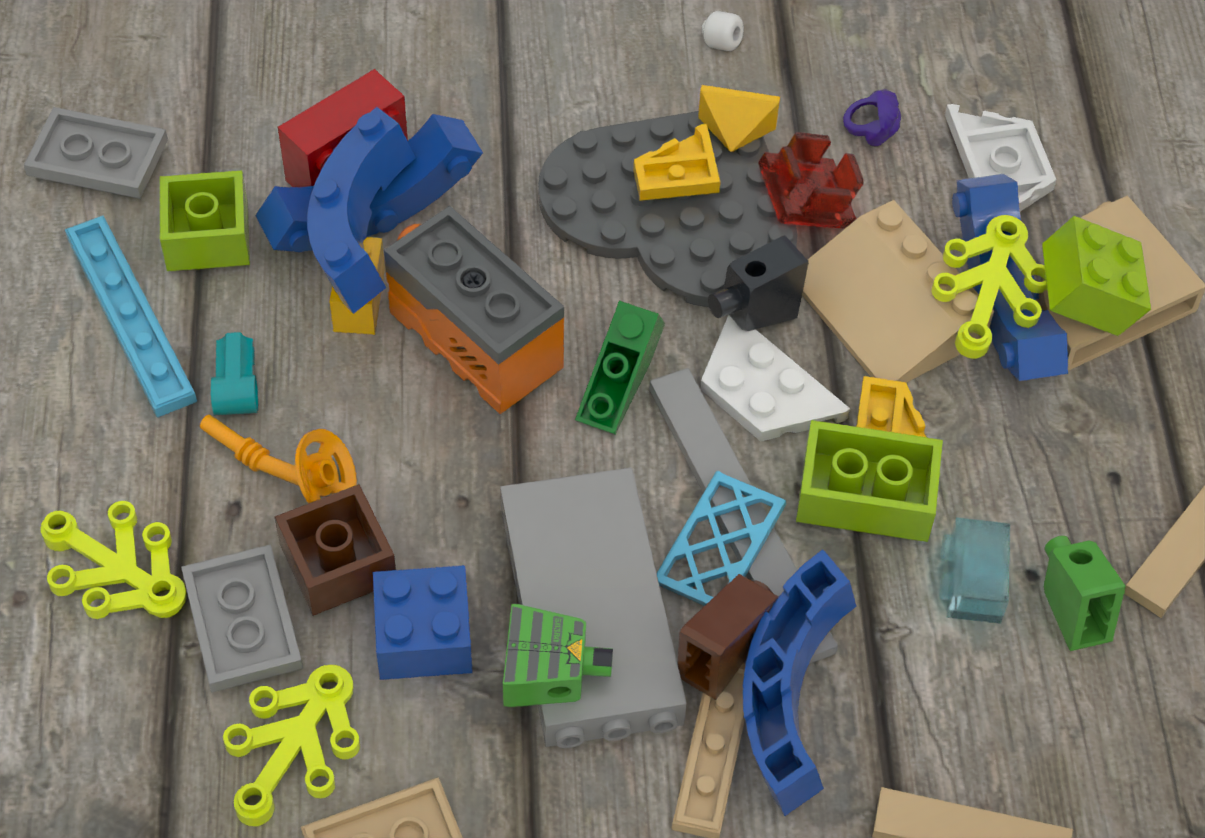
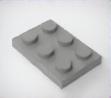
M53 107L24 163V168L27 176L141 199L168 141L166 129Z
M271 544L181 567L211 693L303 669Z

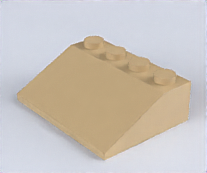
M895 200L861 215L808 259L809 264L802 296L870 377L907 383L960 355L955 346V339L961 325L971 321L979 294L974 288H970L956 294V297L949 302H941L934 298L931 288L938 274L951 273L955 276L960 273L956 268L950 267L944 262L943 254ZM947 284L939 285L942 290H952ZM992 310V312H991V315H990V318H989V322H988V325H987L988 328L990 327L991 320H992V317H993V313H994L993 310ZM969 333L975 339L982 338L976 333Z

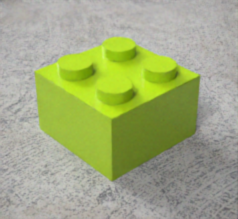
M242 170L160 176V243L167 271L250 265L248 200Z
M1073 216L1042 243L1050 311L1119 336L1151 310L1142 243L1140 241Z

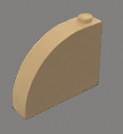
M1128 195L1114 202L1107 201L1102 203L1095 210L1082 216L1081 219L1098 224L1142 243L1151 310L1119 336L1050 311L1048 290L1039 293V299H1036V301L1040 304L1042 310H1049L1057 324L1067 333L1068 371L1196 312L1204 295L1205 283Z

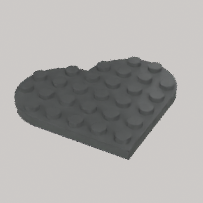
M699 111L580 131L558 145L544 162L538 182L540 210L550 229L564 242L571 240L587 248V253L591 255L615 259L637 257L643 271L657 287L663 291L668 288L686 297V303L709 307L708 296L724 289L729 264L785 235L797 248L796 224L763 136L730 152L708 129L720 178V192L642 201L639 200L633 171L634 159L649 151L660 149L662 144L674 138L681 142L694 135L695 127L704 124L698 118Z

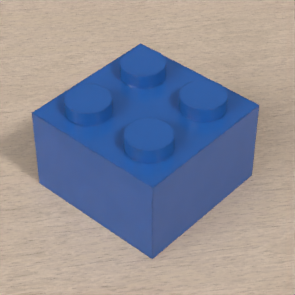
M465 565L373 572L376 655L380 680L473 673Z

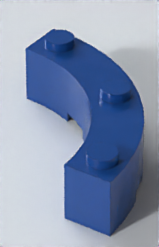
M378 107L360 117L357 124L333 150L315 182L307 212V229L313 253L340 300L353 314L386 289L383 280L363 246L372 215L369 206L379 188L384 192L393 179L416 159L399 123Z
M432 114L418 132L408 140L416 159L393 179L384 192L379 188L369 206L372 215L366 237L379 232L385 233L393 230L399 223L409 219L436 201L461 178L470 173L472 166L483 152L463 120ZM275 186L256 213L255 217L273 250L294 251L298 253L313 251L307 229V212L314 186Z
M1005 174L956 180L957 193L953 194L952 206L955 216L957 218L960 217L962 238L965 242L986 234L989 222L997 216L1010 215L1021 220L1018 183ZM1002 231L1006 235H1012L1009 232ZM992 250L968 258V269L989 262ZM1009 255L1006 267L1025 297L1034 300L1039 299V293H1033L1025 287V276ZM982 284L973 287L978 294ZM998 290L992 309L994 313L989 329L992 333V343L999 354L1001 366L1004 369L1008 368L1011 374L1019 381L1068 374L1067 333L1057 324L1049 310H1042L1035 326L1030 328L1021 327L1014 321L1013 310L1000 290ZM1027 309L1021 310V312L1025 316H1034V314Z
M823 549L804 563L783 585L784 591L775 601L769 613L767 611L764 613L751 641L745 664L743 712L748 737L765 783L784 816L824 789L817 768L801 742L798 718L800 690L807 667L821 641L846 614L857 607L850 581Z

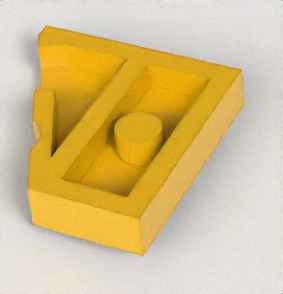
M707 124L695 127L694 135L681 142L674 138L662 144L660 149L649 151L634 159L633 171L640 201L720 192V178Z
M868 376L863 377L856 427L926 437L924 432L926 425L920 412L913 406V397L906 382Z

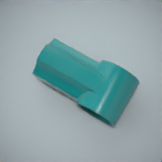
M241 332L226 333L223 338L216 340V377H211V404L214 416L258 413V386L256 375H254L253 338L246 337Z

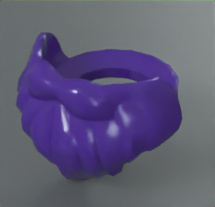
M886 89L877 90L869 97L860 99L849 106L843 117L844 127L849 134L865 136L870 146L878 147L899 130L901 112L895 93ZM874 105L878 108L879 120L864 125L854 124L851 120L854 112L862 106Z

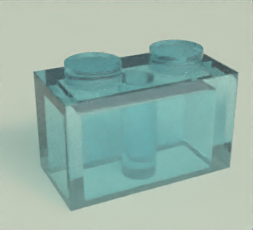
M956 517L952 533L943 535L941 560L948 561V573H942L939 598L947 600L946 618L1001 624L1009 602V523Z

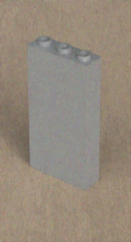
M632 467L500 486L501 513L518 603L528 607L581 618L586 621L585 646L613 648L611 677L583 675L580 700L576 702L538 705L545 747L557 745L560 748H572L582 744L584 741L600 738L617 741L628 737L632 733L644 731L666 733L674 730L677 726L684 725L686 699Z

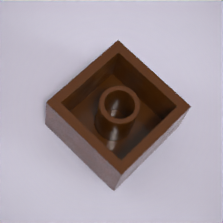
M360 484L274 516L279 544L313 616L374 592L373 572L396 570L394 553Z

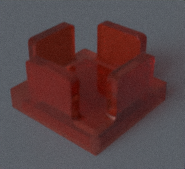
M801 132L795 133L788 145L782 147L779 153L764 152L758 165L779 223L845 229L853 223L856 217L851 202L864 184V179L854 154L845 153L836 166L834 159L822 158L831 145L828 135Z

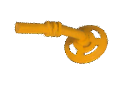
M210 414L206 415L200 423V429L235 453V458L240 462L242 461L252 471L257 472L260 470L299 486L308 503L321 499L320 497L327 496L330 493L334 494L357 485L355 466L347 447L337 435L326 429L312 430L301 438L296 449L295 465L270 456V451L265 447L263 448L251 437L243 438ZM312 442L320 443L318 453L307 456L305 450L307 446ZM332 455L334 456V458H335V460H336V462H337V464H338L339 471H340V476H341V482H339L338 470H337V467H336V465H335L334 460H333L332 457H331Z

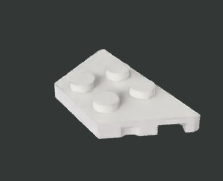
M947 105L945 117L968 178L1005 174L1018 183L1020 211L1054 190L1056 177L1033 121L1016 117L1006 118L998 113L983 111L982 117L958 112L960 105Z
M728 315L702 376L700 386L702 392L760 442L780 437L786 432L798 433L807 431L810 428L811 420L825 421L834 418L836 423H840L848 419L850 408L756 329L744 331Z

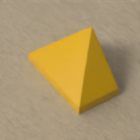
M701 85L698 118L704 124H707L708 129L730 152H733L776 129L780 97Z

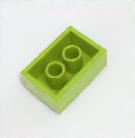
M811 420L805 450L796 522L928 542L936 516L943 440Z

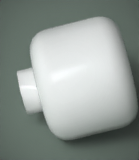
M715 11L709 15L702 25L704 41L710 48L733 51L742 40L744 26L739 15Z

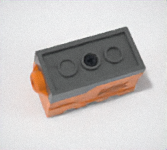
M450 205L423 224H413L406 227L399 234L396 242L384 249L386 278L389 283L388 299L390 313L408 330L414 329L421 335L425 346L435 355H443L449 361L452 371L463 381L470 380L477 387L480 396L499 414H502L564 368V306Z

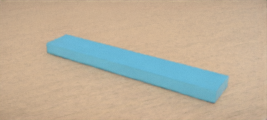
M104 216L65 229L67 239L156 417L158 418L197 402L196 394Z

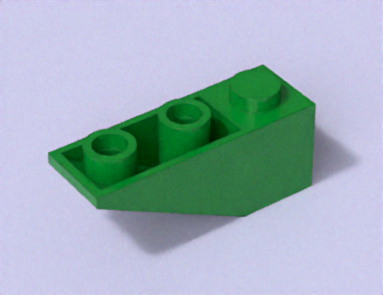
M619 300L575 421L616 435L652 361L665 326V322L658 313Z

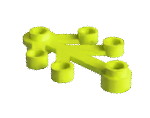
M1010 215L997 216L989 222L986 234L966 242L961 239H952L945 245L943 260L948 266L953 268H960L966 264L968 258L992 250L989 262L955 276L951 273H940L935 277L931 288L935 299L941 302H949L956 297V294L982 284L971 321L961 325L955 339L956 349L967 358H980L989 349L992 333L987 325L998 290H1000L1013 310L1014 321L1019 326L1024 328L1033 327L1040 318L1042 312L1040 304L1034 299L1025 297L1006 267L1010 255L1025 276L1024 285L1029 291L1042 293L1047 290L1045 265L1037 264L1025 247L1028 239V230L1025 224L1016 217ZM1002 231L1009 232L1012 235H1006ZM950 251H960L963 256H954L950 253ZM1038 275L1042 277L1044 281L1037 282L1031 276ZM947 284L952 290H942L939 285ZM1027 309L1034 314V316H1025L1021 312V310ZM969 333H976L982 338L975 339Z
M118 501L108 509L110 524L115 529L117 553L79 530L76 519L71 514L64 511H53L45 517L41 523L40 530L48 548L54 551H65L72 548L101 566L80 571H74L68 565L53 567L48 572L47 581L55 595L67 596L75 590L90 588L84 593L82 604L86 614L93 619L104 618L113 612L144 608L148 613L156 617L168 618L181 610L186 601L187 592L183 581L170 573L168 549L171 546L172 538L169 528L165 524L160 522L151 523L144 528L142 533L145 547L151 552V576L137 567L133 528L137 523V515L134 506L130 502ZM121 513L130 514L123 520L115 519ZM58 525H65V526H64L63 528H61V529H58V530H54V529H53L54 527H56V526H58ZM154 535H164L160 541L154 542L150 540ZM61 577H69V580L64 584L55 583ZM126 582L136 590L109 595L108 591L100 586ZM170 590L165 596H156L160 591ZM96 599L105 600L98 607L90 606L91 602Z
M324 665L314 670L305 684L275 691L269 686L257 687L251 692L249 703L252 713L258 718H270L279 709L306 704L299 716L252 729L244 724H233L225 730L223 741L226 751L235 757L245 756L255 748L281 742L255 782L242 786L235 794V811L238 819L243 824L260 826L270 820L275 809L272 792L301 749L307 768L305 783L308 793L315 798H325L334 791V774L325 764L316 725L327 711L333 729L330 737L333 754L340 759H351L357 755L360 750L359 735L350 726L345 704L351 698L354 689L352 677L346 669L337 665ZM327 682L338 683L335 688L330 690L321 687ZM262 698L272 699L271 704L266 707L256 705ZM242 735L247 738L241 745L230 743L235 736ZM343 738H350L354 741L347 748L337 745L338 741ZM319 776L329 779L327 784L322 787L312 785V781ZM259 795L262 797L256 805L244 803L250 796Z

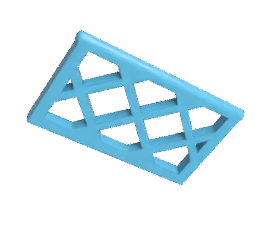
M716 471L656 573L659 586L705 606L714 597L705 594L702 583L727 575L729 583L738 574L745 577L785 508L786 500L727 476L720 471ZM719 485L734 491L737 500L711 508L710 501ZM762 502L772 507L764 522L752 525L747 506ZM740 509L746 528L721 536L715 517ZM709 519L715 538L689 546L688 539L697 523ZM750 537L752 543L743 559L731 564L724 545ZM718 547L724 566L698 574L693 555ZM686 557L692 577L680 581L667 577L675 561Z

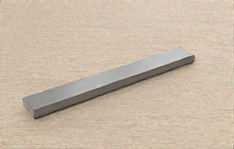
M686 368L650 380L649 390L702 492L704 493L716 471L751 485L690 369ZM719 485L710 501L711 508L737 500L734 491ZM761 502L746 507L752 525L764 522L767 513ZM740 509L716 516L724 534L746 528ZM774 527L746 576L751 581L757 580L764 583L779 598L784 591L783 585L797 569ZM750 537L729 543L738 561L743 559L751 545ZM830 631L819 644L810 663L836 654L838 645Z

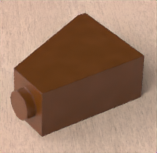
M738 574L680 630L677 665L681 680L716 700L747 659L751 641L759 622L766 611L769 613L778 596L773 594L772 590L764 583L757 580L751 581Z

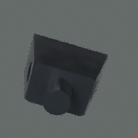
M785 235L732 261L727 267L724 289L708 296V305L711 313L716 318L730 315L744 331H751L798 318L809 261Z

